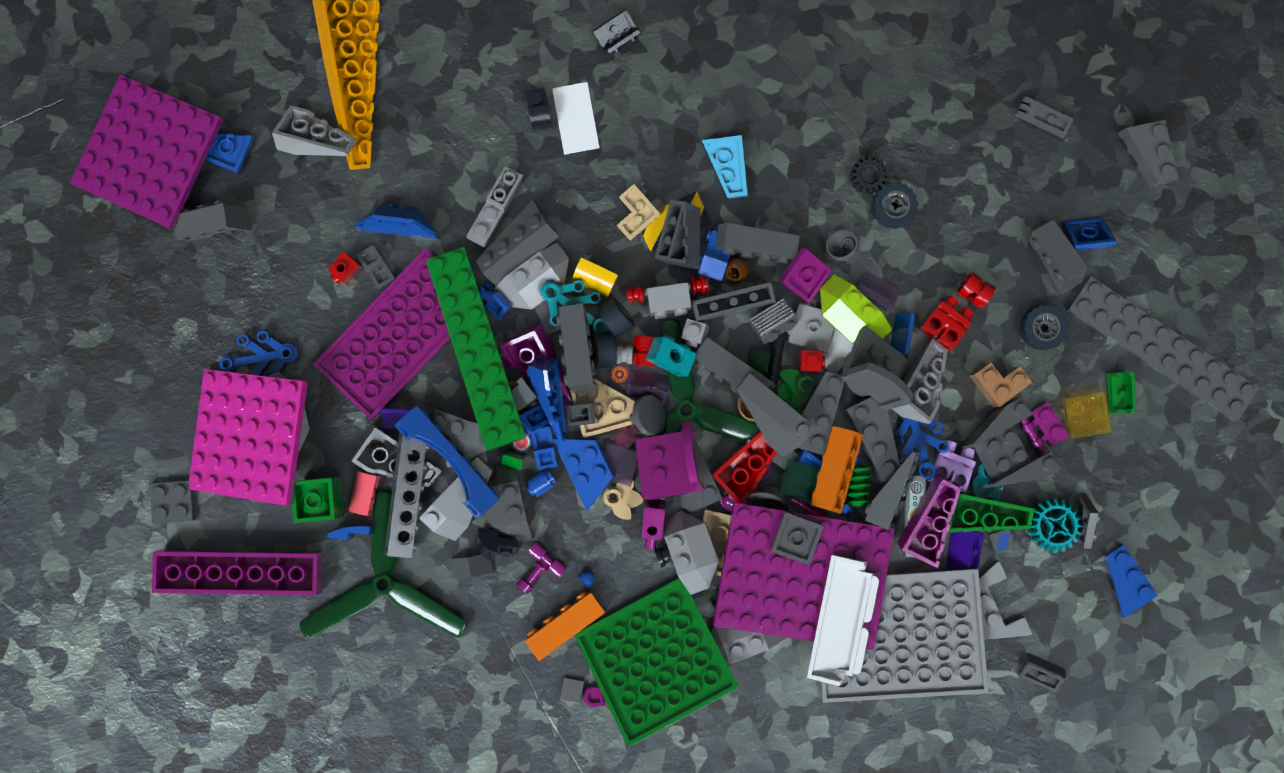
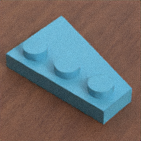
M742 135L702 140L727 198L748 196Z

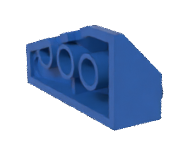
M558 358L533 360L527 368V376L531 379V386L558 441L564 442L568 432Z

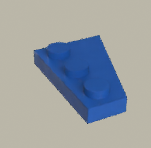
M217 134L205 160L239 174L255 137L250 135Z
M1120 544L1104 555L1110 578L1113 580L1115 587V596L1120 605L1121 617H1127L1158 596L1123 544Z

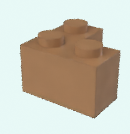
M991 362L985 363L969 375L993 408L1001 407L1032 383L1020 366L1013 367L1001 376Z

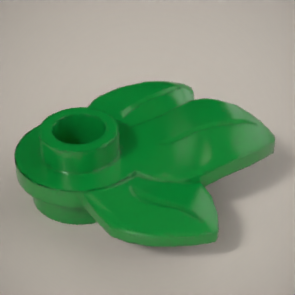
M796 369L781 371L780 376L784 383L778 388L777 396L787 400L791 399L792 405L797 408L803 406L808 400V394L815 388L814 379L810 375H801ZM802 381L808 382L807 388H802Z

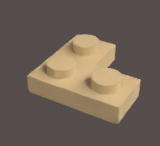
M635 184L619 196V199L631 213L617 227L632 241L661 214Z

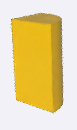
M581 257L574 272L572 282L580 280L584 283V288L598 292L601 296L608 299L618 279V275Z

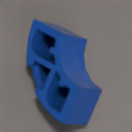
M715 224L713 230L709 229L706 241H709L705 255L700 254L701 267L699 274L722 281L730 255L723 254V250L716 249L718 224Z

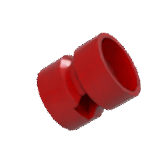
M971 272L960 285L957 294L965 299L970 298L972 304L982 309L993 296L996 287L987 281L982 282L980 276Z
M634 336V348L637 352L633 353V365L657 367V365L645 360L654 337Z

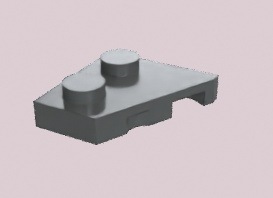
M1078 493V500L1083 505V511L1078 512V515L1082 517V519L1078 520V523L1083 524V527H1078V531L1082 532V535H1078V540L1083 548L1092 549L1093 541L1096 540L1095 528L1096 523H1099L1100 514L1087 494Z

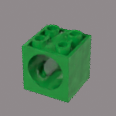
M341 477L295 481L292 497L293 523L334 520L344 517Z

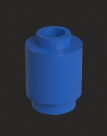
M549 469L542 470L527 480L528 485H526V489L531 496L536 495L539 497L553 488V484L557 481Z

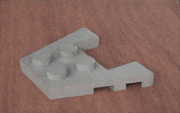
M1000 561L994 562L986 572L979 576L984 640L1032 635L1023 616L1004 624L988 589L989 586L1007 579Z

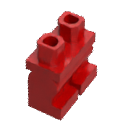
M952 295L938 303L925 321L918 327L920 331L931 339L937 337L935 340L947 349L948 352L954 350L967 328L972 324L970 320L974 314L968 307H963L960 313L955 311L954 307L959 301Z

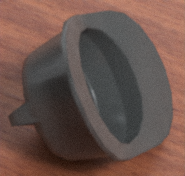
M767 484L760 492L748 496V500L756 506L789 511L785 492L772 484Z

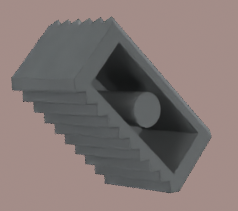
M784 298L749 319L751 327L763 344L776 340L781 333L792 330L798 324L795 313Z

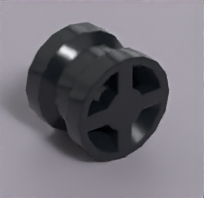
M667 544L663 548L657 547L654 549L661 568L665 567L669 562L673 563Z

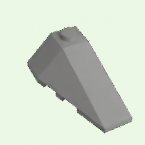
M290 105L272 132L276 149L294 155L348 156L356 143L353 137L338 128L334 129L324 119L320 120L315 117L313 112Z
M478 456L470 464V467L483 476V481L487 485L493 470ZM459 477L419 518L434 533L454 541L469 527L473 514L463 504L466 498Z

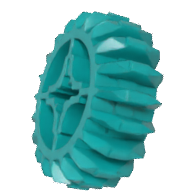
M1052 498L1051 501L1044 499L1043 504L1040 502L1036 503L1038 510H1034L1032 530L1027 532L1028 535H1034L1031 541L1034 543L1038 542L1037 547H1044V551L1047 552L1052 550L1053 553H1057L1059 549L1065 552L1066 546L1072 548L1073 544L1071 541L1077 543L1079 540L1075 536L1082 535V532L1078 531V527H1083V524L1078 523V520L1082 519V517L1075 515L1078 509L1072 508V503L1070 502L1065 504L1064 499L1059 501L1057 498ZM1052 509H1060L1059 513H1056L1053 517L1045 515ZM1066 519H1068V529L1065 527ZM1041 521L1045 525L1043 532H1041L1040 528ZM1050 521L1055 522V525H1056L1057 528H1059V529H1054V526L1052 525V523H1051ZM1058 533L1064 536L1058 541H1049L1051 537Z

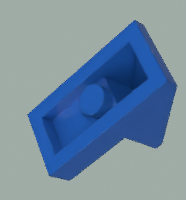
M541 404L520 415L522 425L528 435L549 423Z

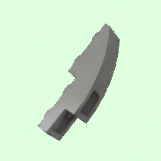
M506 166L504 167L487 196L485 205L468 232L467 239L483 247L487 245L492 234L496 232L519 187L523 178L522 174Z

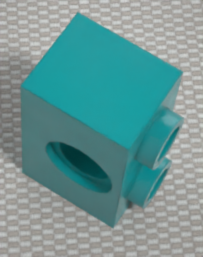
M663 335V337H654L645 360L678 377L688 376L697 354L690 351L691 348L689 346L677 344L672 337Z

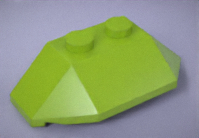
M833 274L820 288L822 316L851 344H854L859 330L863 328H869L882 339L892 330L883 313L853 284Z

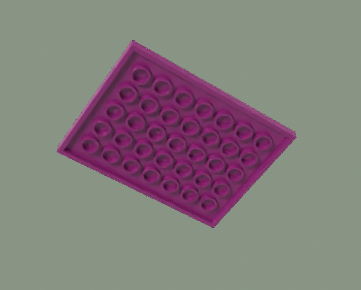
M733 502L713 626L814 642L831 556L836 555L867 561L865 572L874 573L873 576L879 579L872 619L869 622H864L863 628H866L869 632L866 650L874 651L894 529L890 528L887 530L876 525ZM783 512L824 526L810 565L770 551Z

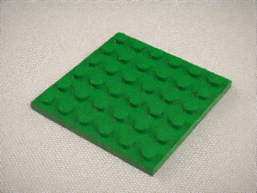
M680 578L574 635L628 747L739 688L696 603Z

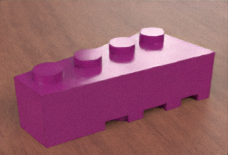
M939 473L936 474L897 542L902 551L938 568L940 563L939 558L945 546L944 541L947 532H949L952 514H954L961 491L956 482Z

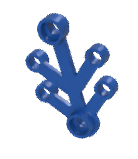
M266 331L258 332L257 340L270 345L276 350L274 352H267L251 341L248 335L241 334L237 337L238 345L247 347L257 355L241 358L225 356L220 360L219 365L224 372H234L238 366L258 363L249 375L260 376L270 361L277 360L272 370L266 371L263 375L268 376L269 373L280 372L286 363L294 362L297 359L298 351L292 344L285 343L282 345ZM265 333L267 338L262 341L261 335ZM243 337H246L247 342L245 344L241 343V339ZM285 350L290 351V355L288 357L284 356ZM227 360L230 361V366L228 368H226L224 365L225 361Z
M902 417L904 421L897 433L893 435L894 441L896 437H901V441L899 443L895 442V445L902 446L904 444V435L910 426L913 433L902 452L898 454L899 463L901 465L904 463L900 461L901 456L905 455L908 458L916 445L917 450L921 451L919 457L922 465L919 468V473L922 478L931 480L936 476L937 470L930 463L924 442L937 448L941 454L947 453L950 446L946 441H940L921 431L919 423L931 428L932 432L936 435L943 433L944 426L939 421H932L930 424ZM936 425L941 426V429L939 431L934 430V427ZM941 444H946L945 450L939 449ZM932 469V474L925 475V471Z

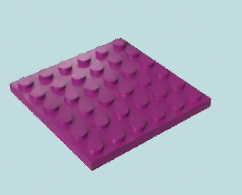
M119 75L69 183L173 230L224 119Z

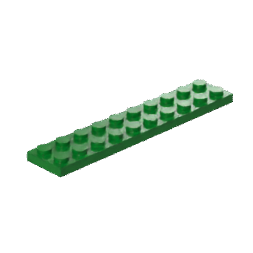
M465 247L427 259L429 272L486 451L527 438Z

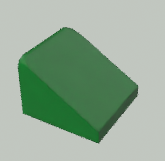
M507 448L503 454L501 464L521 470L527 454Z

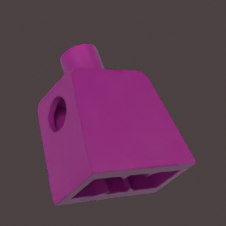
M645 500L641 538L645 539L644 548L656 549L657 540H662L665 501Z

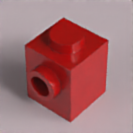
M343 251L327 270L332 273L330 277L336 283L340 284L342 282L347 285L361 270L362 266Z
M799 351L798 371L821 372L822 368L825 367V355H822V351Z

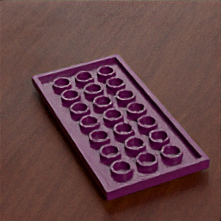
M426 248L313 364L370 420H373L380 413V409H384L451 339L426 262L427 259L434 256Z

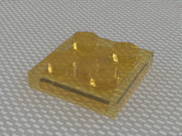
M1105 392L1062 399L1069 439L1111 433Z

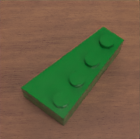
M960 492L954 514H952L949 532L947 533L1031 529L1035 509L1025 505Z

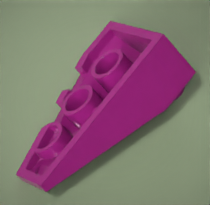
M541 323L524 329L500 345L509 363L514 368L519 369L527 381H531L527 376V368L533 360L557 358L551 341ZM558 362L563 402L565 404L573 399L569 387L565 386L564 374Z

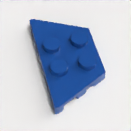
M556 438L553 440L556 449L585 509L588 510L615 477L598 439L583 440L573 438L559 442Z

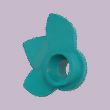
M982 463L978 468V475L972 482L973 493L975 496H980L985 492L992 499L999 500L1002 495L1003 486L983 488V485L990 482L991 479L989 475L985 474V468Z

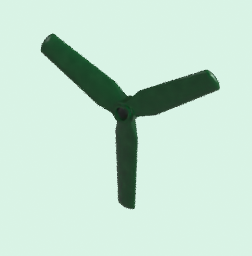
M672 319L661 323L662 337L663 335L670 336L674 339L675 343L685 345V341L681 338L682 329L679 320ZM691 370L688 376L679 377L667 371L670 391L678 406L675 411L666 414L664 430L660 434L653 436L680 432L682 422L690 420L706 431L746 442L760 431L755 422L714 406H696L693 403L695 383ZM685 405L692 407V413L689 416L682 414V408ZM643 434V435H641L638 439L647 438V437ZM636 441L613 462L614 469L623 477L638 467Z
M382 490L375 493L371 563L375 573L373 582L358 584L301 620L300 630L305 638L309 639L369 608L380 595L385 594L399 608L456 638L461 637L467 627L465 620L412 586L395 582L392 577L397 564V557H389L384 552L392 491ZM381 579L388 581V588L386 590L380 588L379 582Z

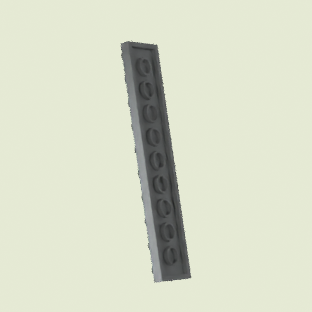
M1092 276L1087 278L1067 308L1068 312L1233 421H1239L1260 389Z

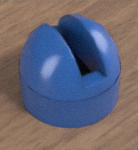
M589 570L582 571L577 576L587 588L595 580L593 572Z

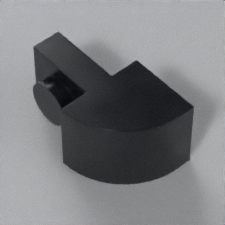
M545 87L525 91L533 133L553 130Z
M478 528L475 545L481 556L494 561L496 554L502 557L515 556L518 549V540L498 538L499 530Z

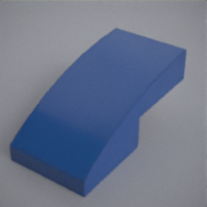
M550 425L541 427L531 434L538 471L558 467Z
M373 525L344 527L328 533L327 538L350 540L353 533L370 535L373 534Z

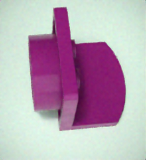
M690 421L682 422V432L636 440L641 493L645 500L705 491L704 483L698 476L694 440L697 439V432Z

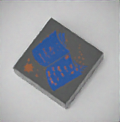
M1000 530L988 534L994 554L1015 548L1010 530Z

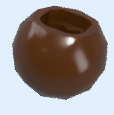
M734 256L728 260L724 273L731 281H742L749 274V264L744 258Z

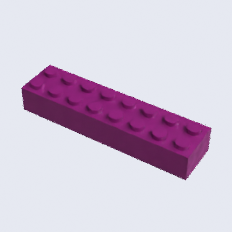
M166 549L153 551L152 593L318 595L322 593L323 552Z

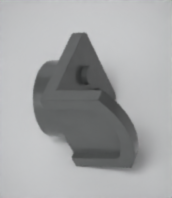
M866 327L859 330L852 350L847 354L843 363L841 378L846 381L848 387L859 396L873 397L880 403L879 407L884 411L911 404L914 398L910 388L901 380L908 363L907 358Z

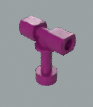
M535 542L528 552L537 559L535 561L537 566L526 579L521 577L516 585L523 592L529 594L534 588L531 584L542 571L547 573L550 570L559 578L567 567L558 559H552L546 553L547 550L538 542Z

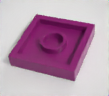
M801 247L779 281L804 302L810 304L832 270L806 248Z

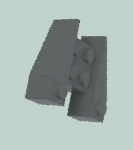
M1024 397L1012 399L1001 407L995 408L962 446L963 449L974 447L991 481L984 484L983 488L1045 479L1061 470L1052 451L1037 454L1030 458L1013 425L1032 415Z

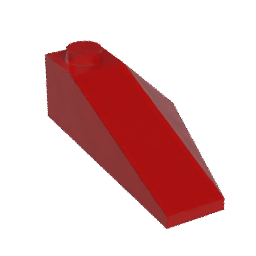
M758 431L710 472L737 503H742L756 490L759 481L767 471V467L777 452L766 443L762 432Z

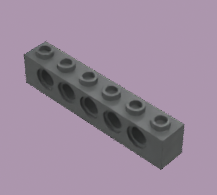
M401 432L399 433L384 552L389 557L412 558V552L416 551L417 546L414 536L415 532L419 530L417 513L421 512L422 500H419L420 492L424 491L422 474L427 469V460L424 459L425 452L429 451V446L414 439L408 441ZM417 450V457L415 459H408L409 452ZM408 471H415V476L412 479L405 478ZM409 490L413 492L411 498L403 499L404 492ZM403 511H410L407 519L400 518ZM401 531H407V536L404 539H398V534Z

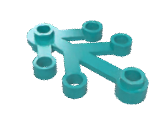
M580 280L561 286L555 282L548 281L540 289L541 297L548 301L550 310L549 323L553 326H558L557 323L554 324L552 322V318L558 314L557 302L563 306L581 303L597 304L601 300L600 294L598 292H591L589 295L569 299L562 295V293L571 291L582 292L585 285ZM578 282L581 284L580 290L575 289V284ZM550 287L554 291L552 295L547 294V289ZM593 294H596L598 297L595 302L591 300ZM587 312L588 323L592 325V330L595 333L608 331V326L602 318L596 319ZM598 322H601L603 325L600 330L596 328Z

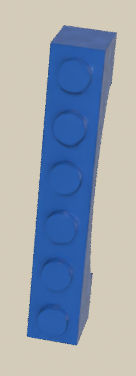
M416 406L394 426L408 441L410 439L418 440L436 450L448 461L463 486L466 498L463 504L476 519L479 518L499 500L497 492L491 486L488 487L484 483L483 476L470 467L469 460L456 451L455 444L442 435L443 431L437 424L433 425L428 419L429 415L427 412Z

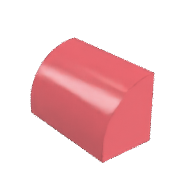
M356 471L348 511L365 516L372 515L375 493L377 492L381 475Z

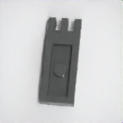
M1023 97L1022 102L1028 104V106L1021 103L1018 108L1025 113L1016 111V117L1062 139L1066 136L1073 118L1029 97Z

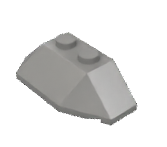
M555 243L539 251L506 275L494 288V293L499 291L510 302L511 307L533 310L545 301L540 294L541 286L545 282L552 281L559 286L565 285L569 258L559 244ZM550 287L547 289V294L552 295L554 291Z
M684 511L665 517L664 537L678 577L690 595L710 588L720 561L706 523Z
M715 626L711 631L727 665H732L769 650L786 639L781 636Z

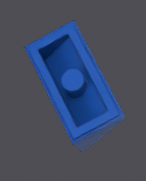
M898 313L895 316L891 346L902 355L908 354L915 318V315L912 313Z

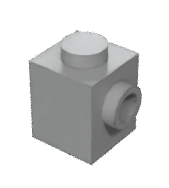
M687 319L681 338L686 341V345L697 348L707 338L710 327L707 324Z

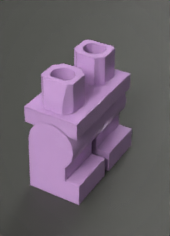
M945 440L950 446L949 451L941 454L936 450L932 464L936 467L937 473L956 482L961 488L960 492L966 493L976 463L973 461L975 450L962 448L959 456L954 454L957 443ZM943 444L940 450H945L946 444ZM930 469L926 475H931L932 469Z

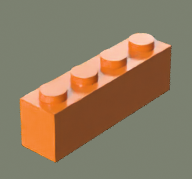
M832 427L827 449L822 457L821 470L817 475L816 488L811 496L812 506L842 513L863 434L844 428Z
M585 590L576 597L578 601L574 604L567 603L560 609L561 613L556 617L553 615L549 616L543 621L544 626L539 629L535 627L527 633L528 637L525 643L538 661L606 612V609L592 590L589 593Z

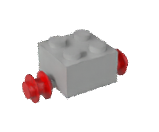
M701 274L700 279H695L692 276L689 280L690 284L681 283L647 288L645 291L639 283L637 288H633L630 285V289H626L627 299L632 301V305H634L635 300H639L643 304L645 296H647L650 316H655V319L666 318L667 314L674 313L675 316L687 315V311L691 309L689 290L691 289V293L696 296L697 291H702L705 295V290H708L707 278H703Z

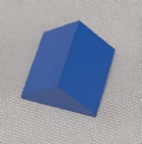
M1103 217L1063 221L1064 235L1076 251L1105 249L1116 245V239Z

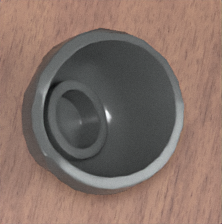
M837 230L829 236L826 242L828 255L837 261L851 259L859 249V239L850 230Z

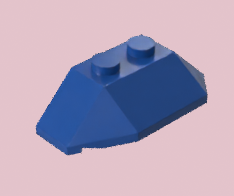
M385 204L384 207L378 206L355 225V228L359 231L439 240L437 232L422 213L413 206H405L404 209L397 208V205Z

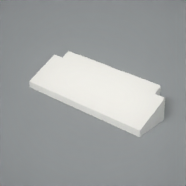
M836 555L831 556L807 678L840 686L843 684L844 675L853 676L861 672L869 635L868 630L863 628L864 622H869L872 619L879 579L873 576L874 573L865 572L867 561Z

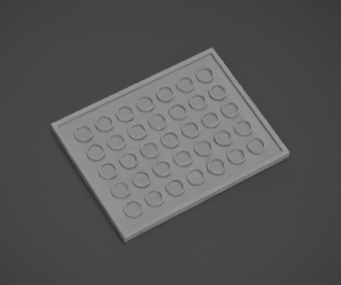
M978 569L887 574L874 651L865 650L861 672L853 676L844 675L842 685L836 686L821 682L823 703L989 693Z

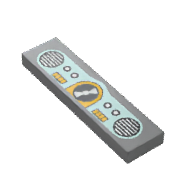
M922 476L908 478L911 485L904 496V499H906L904 505V530L926 493V479L922 478ZM904 552V556H905V557H914V556H912V555H910V554Z

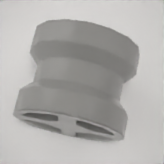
M616 344V364H621L622 362L632 364L633 344H628L627 346Z

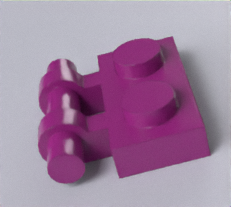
M1045 402L1031 411V417L1033 418L1031 421L1028 418L1020 421L1024 433L1027 432L1032 441L1031 445L1037 449L1039 454L1046 451L1043 445L1045 441H1047L1050 447H1053L1069 437L1049 402ZM1035 426H1038L1042 433L1041 436H1038L1035 432Z

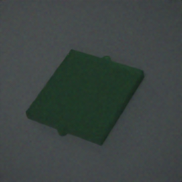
M788 459L778 492L811 502L812 493L816 488L817 475L821 469Z

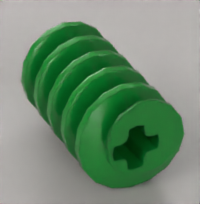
M854 466L851 484H849L848 488L851 492L846 495L851 500L846 501V505L867 507L865 503L870 502L871 499L865 495L870 494L871 490L865 487L870 486L871 482L866 479L872 477V474L866 471L872 469V466Z

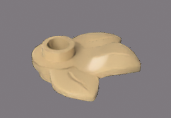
M630 479L620 480L615 487L608 488L603 495L606 505L612 507L617 517L625 520L631 519L630 508H634L644 501L638 492L632 490L634 481ZM611 493H615L617 495V499L615 501H612L609 496Z

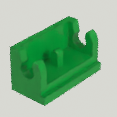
M1135 372L1107 373L1108 414L1136 413Z

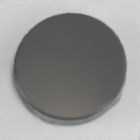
M653 395L639 397L634 403L633 413L630 414V421L646 437L660 434L666 425L664 406Z

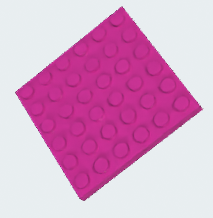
M204 369L189 475V490L291 506L308 382Z

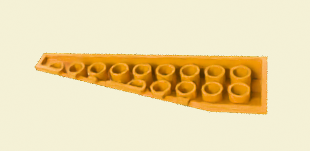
M312 0L338 127L356 140L348 156H346L349 169H368L371 164L372 112H374L373 94H375L377 32L379 30L378 14L380 13L379 0Z

